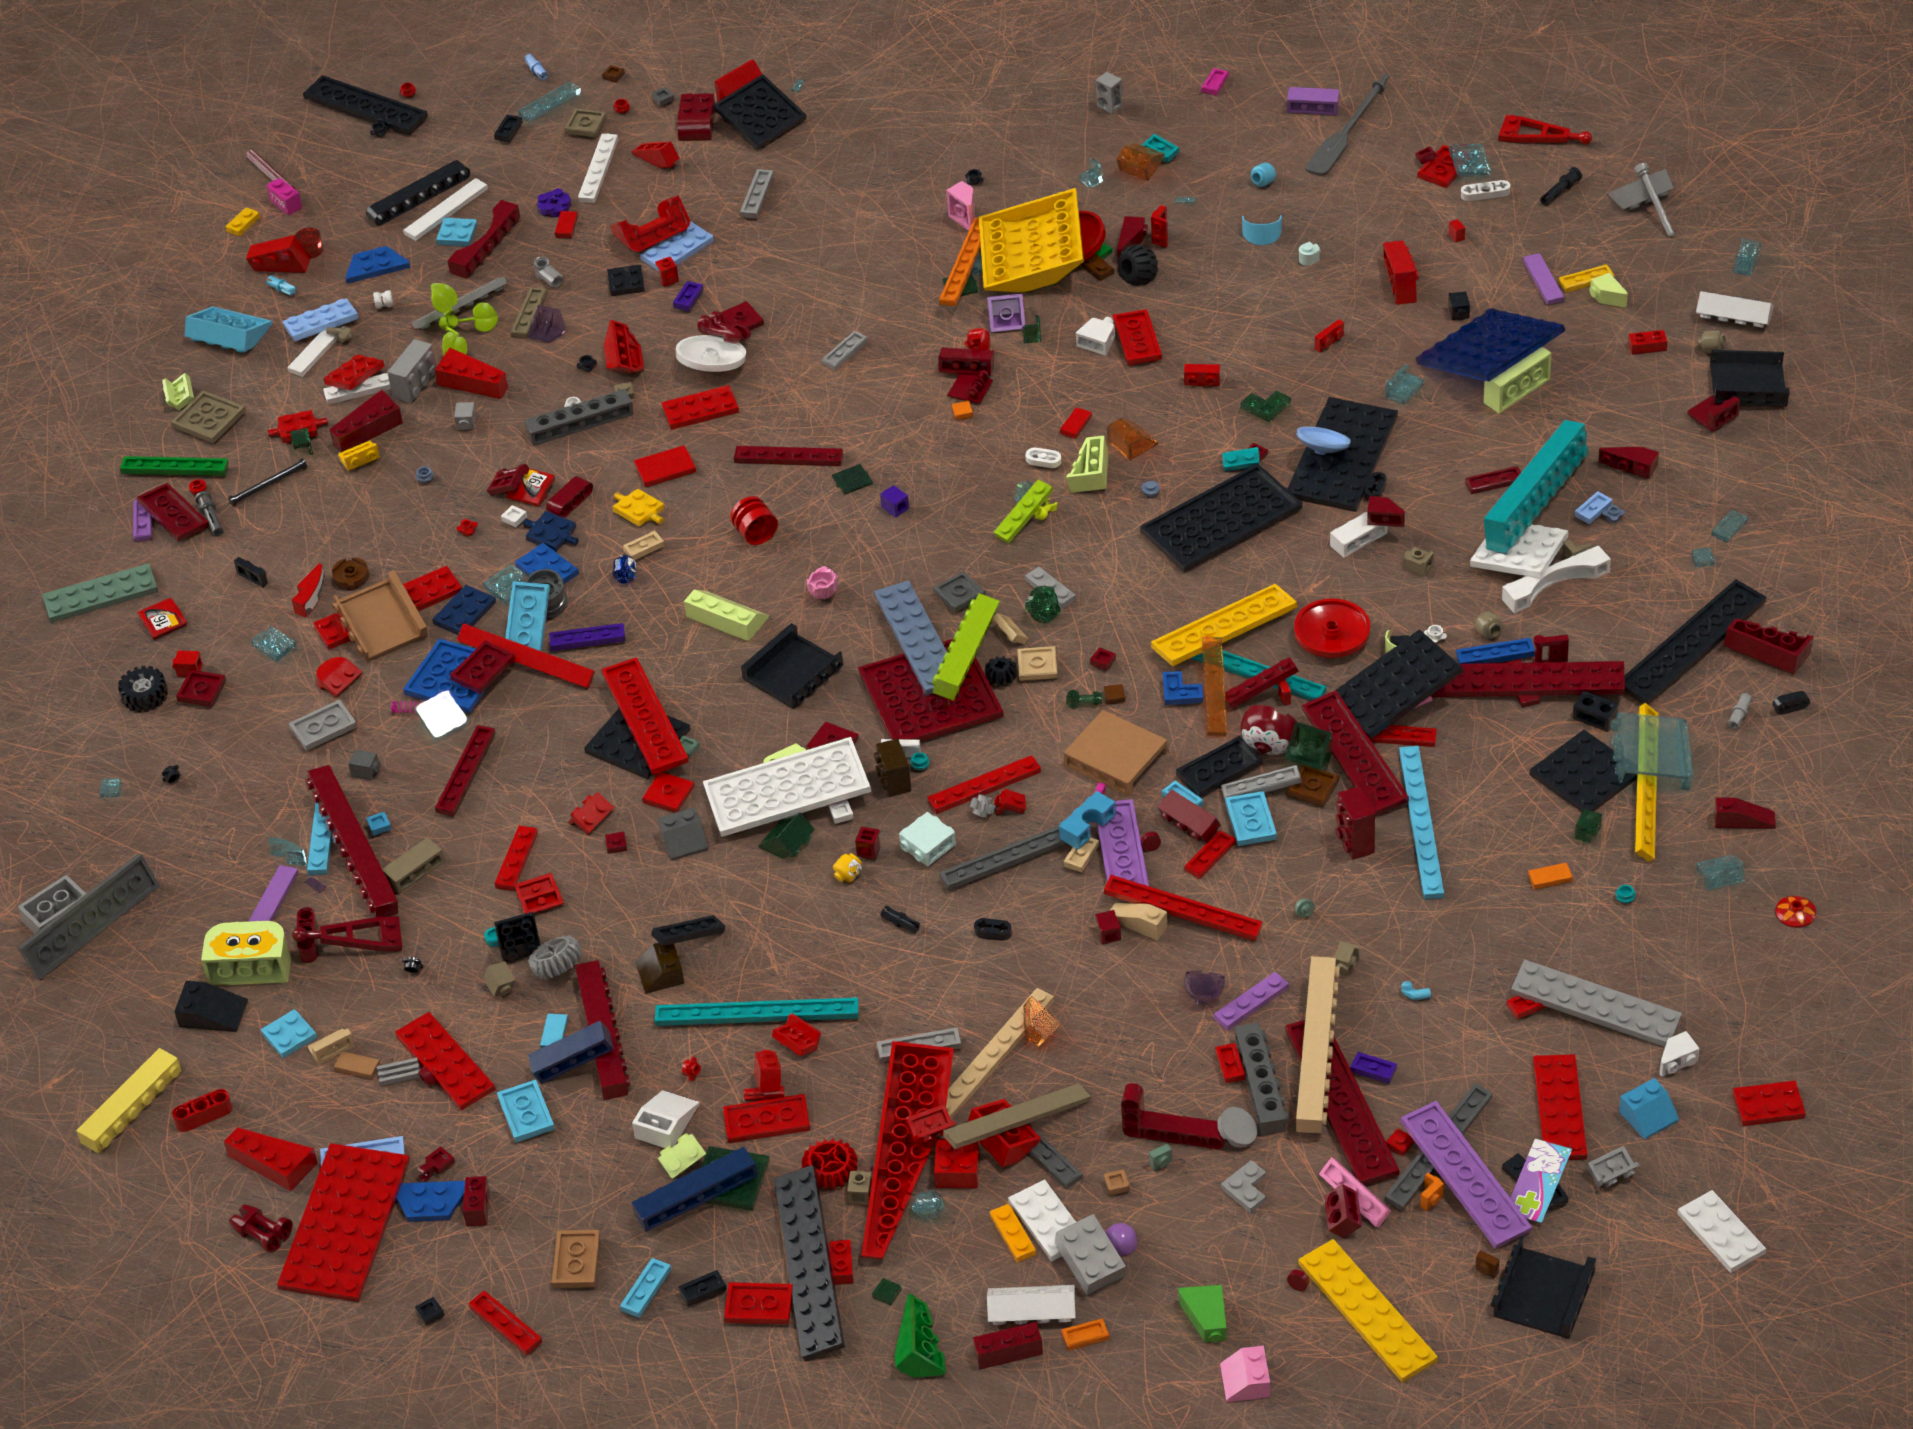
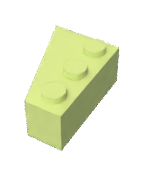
M1104 436L1088 437L1085 439L1078 453L1079 457L1072 465L1071 473H1068L1066 476L1070 493L1106 489L1109 451Z

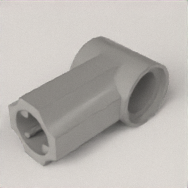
M538 257L534 260L536 278L546 281L551 287H559L564 281L563 276L549 264V259Z

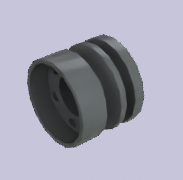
M540 569L528 576L525 581L527 583L550 585L546 618L560 615L565 610L568 600L561 576L556 571L550 569Z

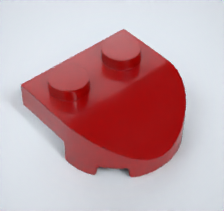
M334 657L328 659L317 668L316 683L321 690L325 688L337 698L362 675V671L348 659Z

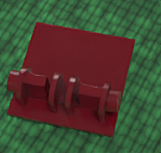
M986 370L979 371L978 376L959 374L947 396L980 404L993 379H988V372Z

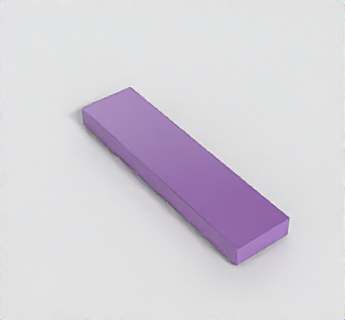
M1541 254L1524 256L1523 262L1546 304L1564 302V296Z
M279 865L248 922L273 921L299 874L297 868Z

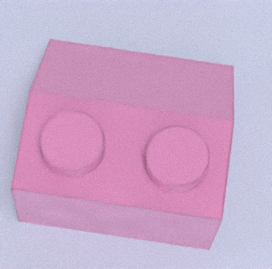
M961 181L946 190L948 215L969 230L975 218L974 190L970 185Z
M1264 1346L1241 1348L1220 1363L1226 1403L1270 1397V1378Z

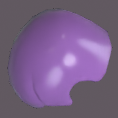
M1117 1223L1106 1229L1105 1233L1119 1256L1131 1254L1136 1249L1138 1243L1137 1236L1130 1225Z

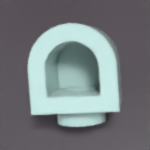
M1309 241L1299 247V262L1302 265L1309 266L1320 261V247L1317 244L1313 245Z

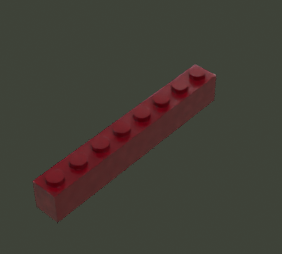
M599 960L577 964L575 969L587 1025L590 1026L601 1021L610 1031L614 1050L595 1058L603 1098L608 1100L627 1096V1087L631 1085L628 1074L624 1075L623 1072L627 1071L625 1058H620L624 1054L622 1044H617V1040H620L618 1028L613 1027L617 1022L615 1013H610V1010L613 1009L611 997L607 998L606 996L610 994L608 982H603V979H607L605 968H600Z

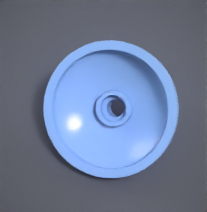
M1307 426L1298 428L1296 432L1297 437L1303 444L1320 455L1342 451L1348 448L1351 442L1345 435L1325 428Z

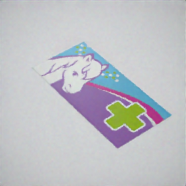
M1538 1139L1534 1140L1510 1197L1525 1218L1542 1223L1572 1149Z

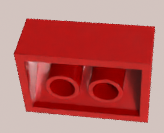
M751 59L714 81L717 102L762 75L755 60Z
M1005 1099L972 1108L967 1122L1012 1106ZM1028 1124L982 1139L979 1142L1002 1167L1019 1162L1040 1142L1041 1137Z

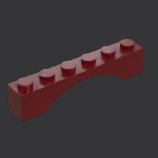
M504 200L498 202L492 209L493 221L486 234L475 243L456 250L447 260L450 274L468 279L474 273L475 269L493 251L495 246L501 242L502 238L511 230L515 223L519 221L520 213L517 204Z

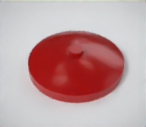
M1082 210L1079 211L1083 259L1085 261L1102 246L1106 236V228L1102 219L1097 214Z
M1337 598L1321 599L1306 605L1297 614L1294 622V635L1299 645L1309 653L1320 657L1339 658L1357 652L1367 643L1370 636V620L1366 612L1353 602Z

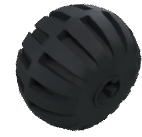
M1143 245L1127 247L1118 258L1117 269L1119 276L1131 285L1148 284L1149 281L1156 278L1158 272L1156 255L1151 249Z

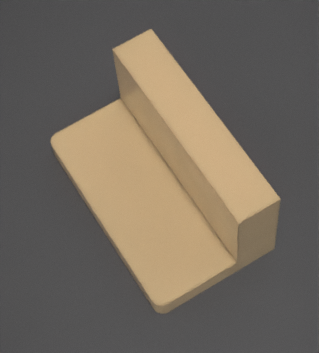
M347 1028L345 1030L340 1029L309 1045L308 1050L319 1065L355 1045L352 1034Z

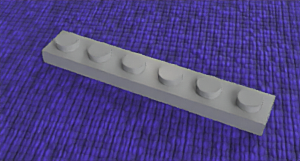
M499 277L458 298L457 304L452 306L453 311L450 315L460 311L459 308L462 306L468 307L474 304L473 300L477 298L481 300L488 297V293L491 291L497 292L503 289L502 286L507 283L505 277ZM434 310L411 323L414 328H421L423 330L431 326L430 323L434 320L439 322L440 317L444 316V313Z

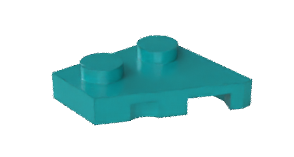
M1154 133L1133 152V157L1142 160L1169 162L1180 150L1176 145Z

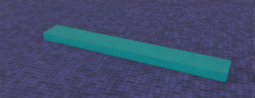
M1215 647L1190 658L1247 679L1270 668L1267 665ZM1295 675L1285 679L1291 694L1310 701L1324 696L1327 691V686ZM1278 683L1272 687L1278 689Z

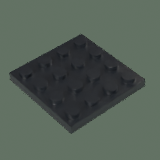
M764 74L713 105V109L756 150L806 120L807 117Z
M618 708L584 747L585 753L649 779L653 774ZM667 715L679 740L683 735L686 736L691 730L690 724Z
M1582 730L1530 769V775L1587 817L1637 779L1638 773L1637 766L1586 730Z

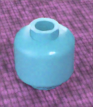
M1266 162L1255 166L1251 171V179L1259 187L1271 184L1276 178L1274 167Z

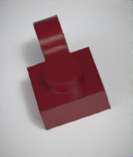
M440 1146L425 1157L426 1164L418 1168V1171L421 1173L419 1178L426 1182L435 1171L438 1174L442 1173L455 1163L454 1157Z

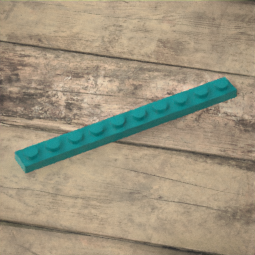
M856 997L656 1005L655 1026L787 1021L789 1014L792 1013L802 1020L859 1018V999Z

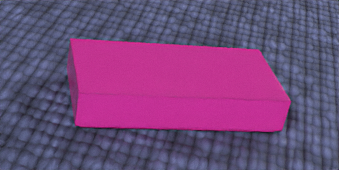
M1213 68L1201 87V92L1217 96L1229 77V71Z

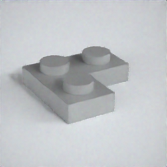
M1251 1160L1222 1182L1221 1189L1251 1214L1266 1202V1196L1255 1188L1258 1183L1266 1178V1172Z

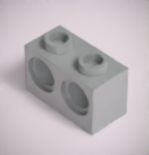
M1108 72L1096 79L1098 107L1113 114L1123 106L1122 79Z

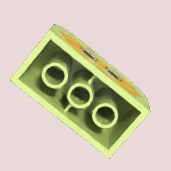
M273 921L231 922L218 924L206 933L201 962L208 983L214 986L286 983L289 980L291 956L284 930L278 923Z

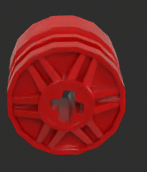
M749 496L739 501L733 507L730 514V521L733 526L740 532L746 542L751 545H760L767 542L773 537L778 528V520L775 515L768 509L761 498L756 496Z

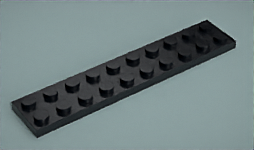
M1735 579L1624 675L1625 693L1643 704L1649 705L1726 637L1727 628L1735 618L1746 620L1766 602V596Z
M813 1165L774 1178L790 1284H793L792 1298L800 1350L804 1361L845 1347L817 1173Z

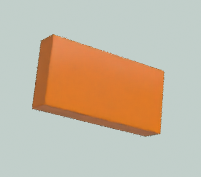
M1567 862L1528 870V877L1534 890L1573 882V876Z
M1103 1318L1061 1329V1334L1068 1351L1110 1340Z

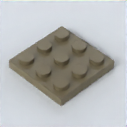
M203 390L171 421V425L175 429L214 444L246 410L245 406Z

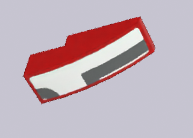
M319 563L297 585L298 594L291 600L294 613L305 618L313 611L323 592L325 575L322 564Z

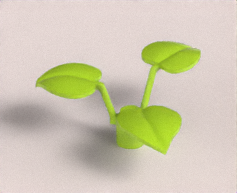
M443 283L431 284L433 307L436 311L444 313V316L439 319V326L446 331H450L443 337V356L449 347L466 354V340L463 337H458L459 333L452 328H455L459 322L475 320L476 330L486 332L495 327L498 321V314L488 303H478L473 309L474 317L457 319L455 315H449L453 311L452 306H455L458 302L455 290Z

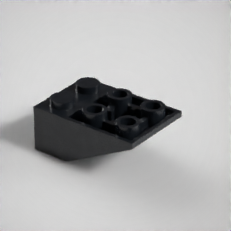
M534 912L494 922L496 939L503 961L509 962L528 957L533 954L534 950L538 949V946H541Z

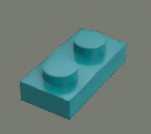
M1258 447L1222 453L1225 472L1250 468L1257 463L1260 465Z

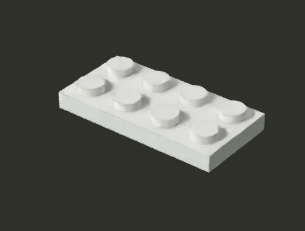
M1046 1180L1008 1197V1203L1052 1262L1062 1257L1055 1245L1056 1232L1076 1223V1221Z
M1713 1190L1680 1207L1677 1211V1215L1730 1273L1766 1254V1248Z

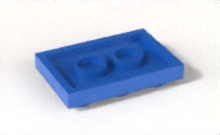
M544 543L515 561L516 567L528 576L540 569L556 571L561 576L564 584L579 574L578 568Z

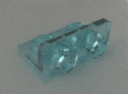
M1405 364L1386 382V397L1405 405L1424 385V379L1410 374L1409 366Z
M1735 854L1696 863L1697 871L1704 877L1707 890L1745 880L1743 862Z

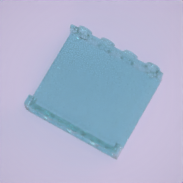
M1617 712L1615 720L1611 722V731H1614L1612 745L1615 746L1614 760H1617L1615 774L1618 775L1619 783H1622L1625 773L1680 778L1681 789L1689 790L1694 776L1687 719Z

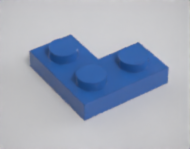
M1181 671L1162 672L1165 705L1203 703L1202 684L1183 685Z

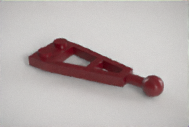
M399 916L374 917L320 926V931H307L303 927H298L292 933V938L297 943H303L307 939H320L321 944L381 952L402 951ZM379 926L380 941L353 938V930ZM346 932V937L327 935Z

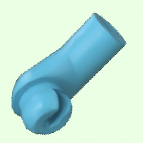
M1405 981L1401 984L1402 994L1412 1000L1431 998L1429 988L1416 990L1412 987L1413 985L1410 981Z

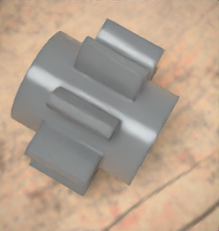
M979 794L978 798H972L970 807H973L974 814L986 818L987 814H993L996 805L992 804V798Z

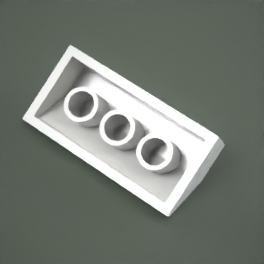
M1700 291L1696 313L1700 314L1701 318L1710 319L1711 316L1718 317L1717 320L1728 322V319L1736 320V324L1746 325V322L1753 323L1754 327L1763 328L1764 325H1769L1774 306L1767 302Z
M1075 1285L988 1288V1322H993V1325H1004L1006 1321H1015V1324H1026L1028 1320H1036L1037 1323L1050 1322L1049 1319H1058V1322H1070L1071 1318L1076 1317Z

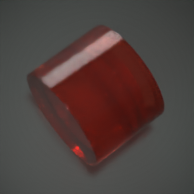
M308 227L299 230L295 234L310 259L322 254L323 244L319 230Z

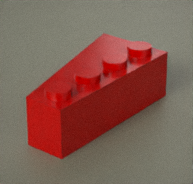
M1404 240L1384 242L1383 259L1389 274V281L1392 283V292L1395 295L1396 305L1416 303V280H1419V272L1416 269L1415 262H1413L1409 247L1405 245Z
M237 1127L224 1140L228 1157L290 1192L318 1164L314 1148Z

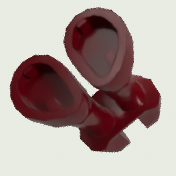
M718 311L712 312L710 317L702 315L698 321L697 327L699 332L705 335L724 337V342L737 344L751 337V331L743 325L724 324L723 315Z
M245 1204L239 1209L243 1218L234 1214L229 1219V1224L240 1236L246 1237L248 1234L261 1242V1247L269 1253L275 1252L280 1248V1240L285 1242L289 1238L293 1227L292 1221L286 1217L280 1218L276 1223L266 1218L261 1209ZM259 1225L269 1232L265 1233L258 1229L257 1226Z

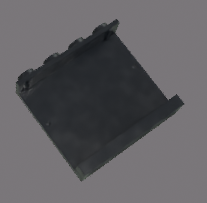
M1711 350L1709 364L1714 404L1721 405L1726 400L1736 396L1740 399V405L1787 407L1790 392L1789 388H1785L1782 365L1784 352Z
M1520 1237L1518 1245H1513L1511 1252L1512 1260L1506 1263L1504 1270L1505 1278H1500L1498 1284L1499 1293L1498 1295L1494 1294L1491 1302V1307L1494 1308V1317L1570 1339L1595 1274L1596 1258L1588 1256L1585 1265L1577 1264L1523 1248L1524 1237Z

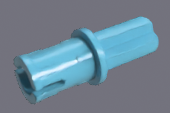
M271 275L268 278L273 281H266L268 286L275 288L280 293L284 292L290 296L296 293V287L287 283L284 279H278Z

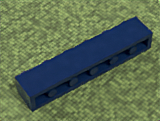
M744 1147L734 1150L730 1154L716 1159L710 1164L696 1169L631 1202L634 1216L644 1231L648 1232L758 1177L756 1163Z

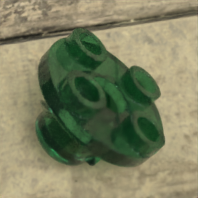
M1051 586L1035 587L1025 601L1026 611L1038 623L1051 622L1061 610L1055 590Z

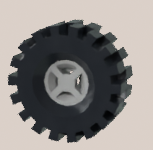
M141 666V669L135 667L133 668L134 671L128 670L126 672L127 675L123 674L121 676L122 680L118 682L119 694L122 703L130 711L136 709L139 713H141V710L149 712V708L154 710L156 705L161 706L163 704L162 700L166 701L168 688L164 675L159 669L156 668L154 670L152 666H149L148 669L146 666Z

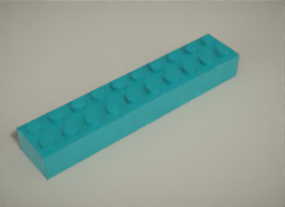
M1564 420L1484 517L1487 550L1507 554L1515 546L1517 540L1523 536L1526 529L1531 526L1534 519L1539 516L1543 508L1548 505L1551 498L1556 495L1560 487L1564 485L1568 477L1572 475V472L1580 465L1581 461L1587 457L1589 449L1586 443L1587 432L1585 430V423Z

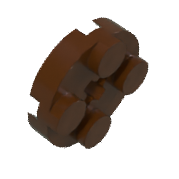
M352 557V560L346 561V558L342 559L332 568L334 583L350 591L357 589L370 576L366 562L357 557Z

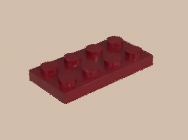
M168 483L137 496V502L177 541L209 527L208 521Z

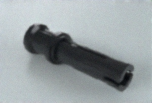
M1571 167L1566 175L1560 177L1557 184L1540 197L1541 203L1547 206L1565 189H1570L1573 183L1582 179L1581 171L1576 167Z

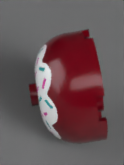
M1249 706L1243 715L1240 731L1244 741L1251 748L1268 755H1280L1289 751L1295 745L1300 732V724L1294 717L1289 714L1284 716L1275 712L1276 708L1271 706Z

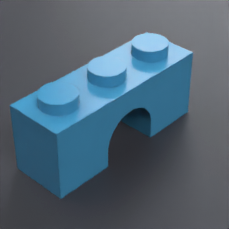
M1096 791L1079 808H1076L1066 820L1060 823V839L1079 850L1091 838L1090 825L1087 823L1096 822L1102 826L1106 825L1116 815L1115 801Z

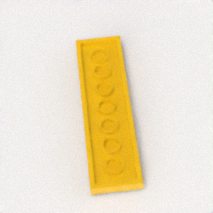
M1273 584L1151 641V648L1173 667L1296 609L1297 601L1277 584Z
M1334 1239L1298 1259V1265L1402 1383L1438 1362V1356Z

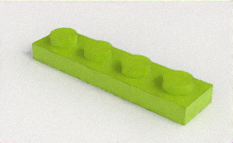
M1038 479L997 527L994 535L1009 544L1054 491L1052 486Z

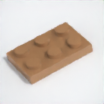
M600 1230L557 1231L552 1274L553 1288L595 1287Z

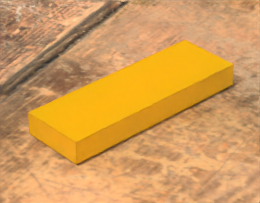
M1606 264L1559 277L1558 282L1565 293L1591 286V279L1607 273L1614 277V274Z

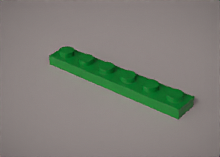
M124 456L120 471L121 474L225 476L229 462L228 458Z

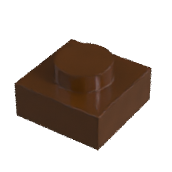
M1480 1250L1476 1256V1270L1484 1275L1495 1278L1499 1273L1500 1259Z

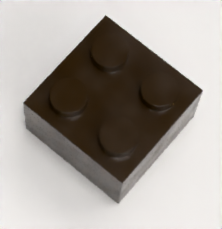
M899 739L877 743V752H874V758L878 765L875 766L877 776L882 777L880 779L882 789L887 790L889 797L911 792L909 764Z

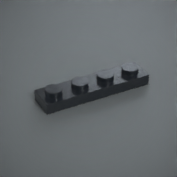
M714 915L653 928L651 936L662 946L724 933L726 926Z

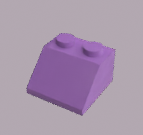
M1022 294L987 297L991 332L1026 329Z

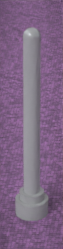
M1641 163L1634 170L1637 176L1643 179L1668 237H1673L1674 231L1650 180L1649 166L1647 163Z

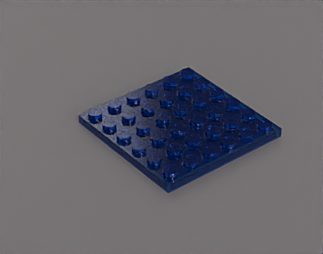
M1491 308L1486 310L1481 316L1474 318L1469 324L1460 327L1455 333L1449 334L1446 339L1435 343V346L1429 350L1423 351L1421 355L1416 357L1418 365L1489 382L1566 330L1563 324Z

